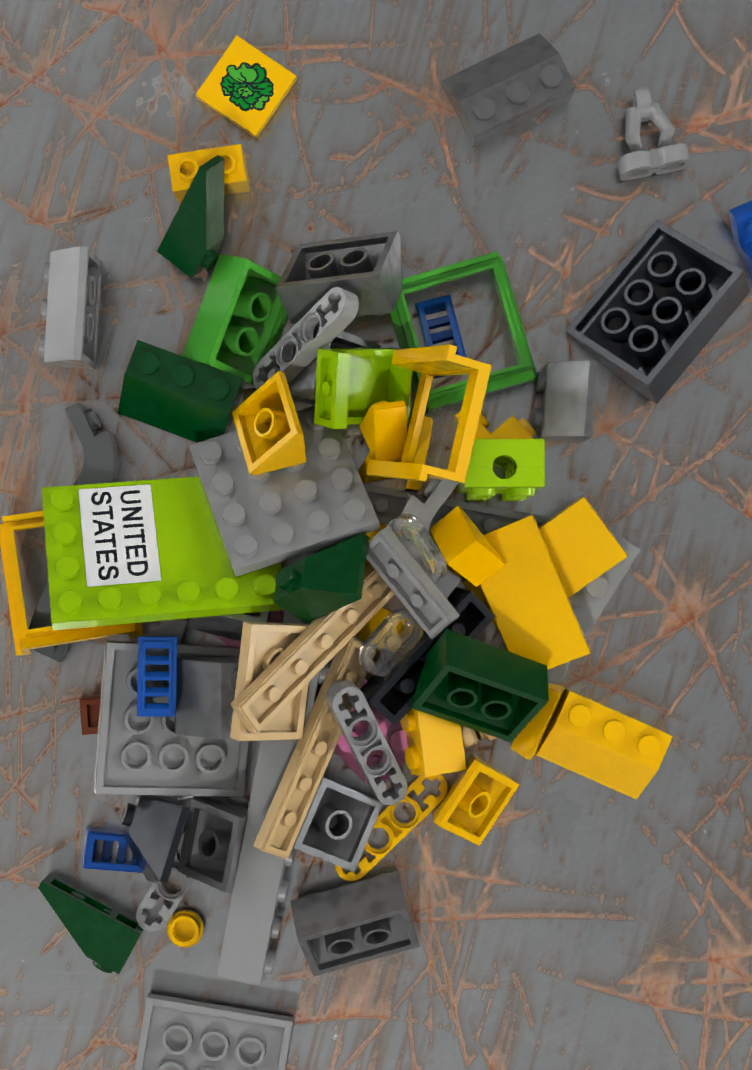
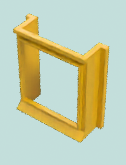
M451 344L394 350L391 365L421 373L401 462L369 460L366 475L426 482L427 478L465 483L492 365L456 355L457 346ZM469 374L447 470L413 463L433 376Z
M43 511L2 516L3 524H0V546L16 656L32 654L31 649L128 634L129 638L144 636L142 623L52 630V626L28 629L14 531L44 527Z

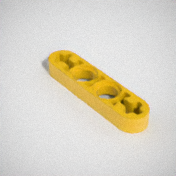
M444 775L416 776L408 784L407 794L399 803L407 802L415 808V816L409 822H401L394 816V809L399 803L386 805L380 811L373 829L383 828L388 833L389 840L387 844L377 848L370 845L367 841L365 850L374 855V857L369 860L365 853L358 862L360 869L355 872L346 871L344 868L335 865L339 877L350 882L358 881L418 825L447 795L448 785ZM427 778L430 781H434L437 778L440 780L437 785L440 792L437 795L429 792L422 798V802L428 805L421 809L418 801L408 794L414 790L418 796L425 789L423 780Z

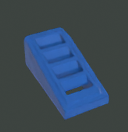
M450 294L415 303L425 347L454 339V344L451 345L457 346L456 354L466 357ZM447 311L446 316L426 320L425 315ZM447 325L451 327V329L432 334L429 331ZM433 376V378L444 377V376Z
M139 636L137 716H176L177 636ZM147 649H169V656H146ZM146 664L169 665V671H146ZM146 680H169V687H146ZM146 696L168 697V703H146Z
M86 827L81 862L83 868L143 873L133 853L131 862L125 861L127 841L123 835L124 831ZM97 840H104L101 858L95 857ZM112 841H118L116 860L110 859Z

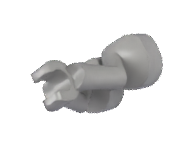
M648 87L635 89L634 96L631 99L632 107L625 111V140L631 152L620 157L617 166L620 180L627 181L651 176L653 173L656 175L671 173L689 167L691 160L687 145L683 143L670 144L675 127L662 108V105L659 102L652 103ZM651 120L661 134L657 149L644 150L640 139L641 122Z

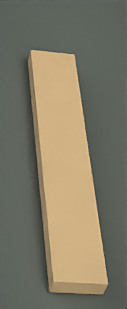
M371 564L365 569L362 599L315 619L230 704L249 732L257 735L395 595Z
M352 638L334 656L303 728V737L296 744L253 847L288 860L342 733L327 705V691L331 685L340 680H349L361 689L377 651L376 649ZM345 693L341 696L343 699L342 704L350 713L352 706L348 700L349 694Z

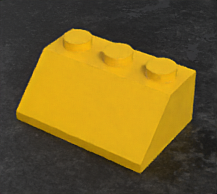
M566 688L535 755L637 800L657 773L673 736Z

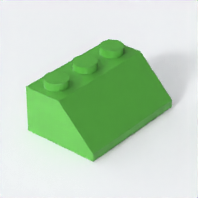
M220 254L182 356L242 378L245 383L254 386V369L258 362L279 342L288 318L276 290L281 276L247 258Z

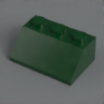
M137 340L124 374L118 414L198 443L228 433L233 421L232 412L239 405L246 383L237 376Z
M446 629L428 653L411 701V708L512 742L549 701L547 665Z

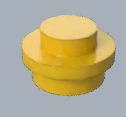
M189 909L175 912L167 924L169 939L179 947L195 945L200 941L204 933L202 918L198 913Z

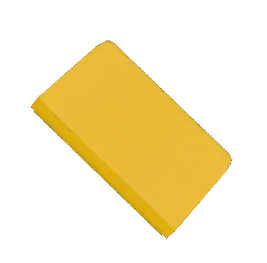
M548 683L549 701L513 740L510 747L512 750L529 760L534 757L566 690L564 686Z

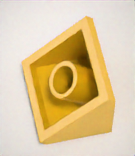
M278 371L232 412L247 468L251 475H259L306 463L302 428L285 373Z
M471 753L466 761L467 770H462L458 773L448 788L447 795L433 811L432 817L433 822L439 827L480 846L519 787V784Z

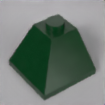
M362 533L279 570L276 577L273 602L306 624L362 599L369 537Z

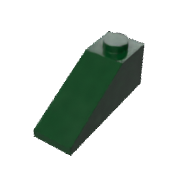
M220 155L215 156L199 167L157 250L159 254L190 278H193L203 269L208 272L214 267L220 255L217 250L224 239V159Z
M49 874L41 881L38 889L86 957L93 960V965L99 970L106 973L114 971L120 974L143 929L133 918Z

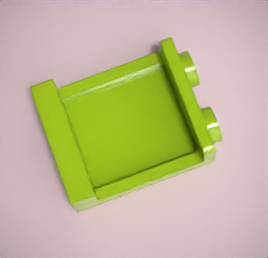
M317 348L314 424L332 429H347L349 424H361L371 405L379 401L395 402L404 400L407 406L408 425L412 409L411 382L414 371L391 365L394 350H398V348Z

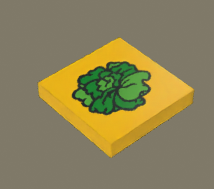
M236 35L195 96L199 101L257 139L297 81V76Z

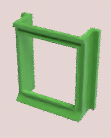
M498 251L403 278L401 294L393 312L390 313L400 349L418 348L419 344L404 295L490 270L518 365L490 373L486 394L523 383L524 386L536 383L537 377L505 264ZM416 371L413 372L411 382L414 398H416L421 373ZM468 380L434 390L431 388L425 415L434 413L435 409L463 401Z

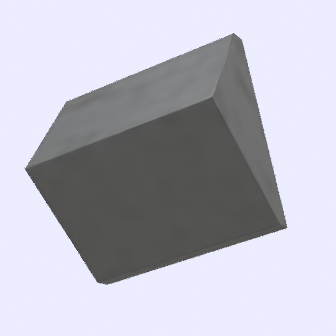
M322 777L293 848L355 872L383 803L336 781Z
M191 798L178 872L225 893H231L248 808Z

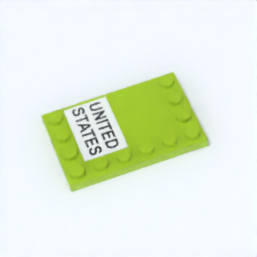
M199 476L41 487L52 630L284 610L273 602L278 571L281 570L280 562L235 577Z

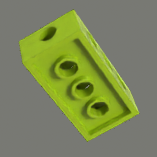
M475 439L465 483H458L456 495H465V501L468 502L487 501L495 495H501V501H524L527 498H531V496H535V491L545 487V439ZM493 466H497L502 470L503 479L495 475Z

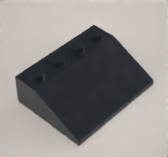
M657 219L565 329V332L628 385L657 404L751 291L744 270Z

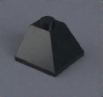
M144 797L134 798L132 804H126L121 818V824L125 825L123 835L147 881L168 883L190 808Z

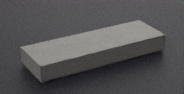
M388 526L379 531L368 542L366 559L431 639L440 634L460 616Z

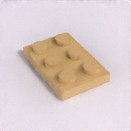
M243 622L234 700L309 624ZM309 683L257 735L248 731L233 709L230 738L237 741L302 739Z

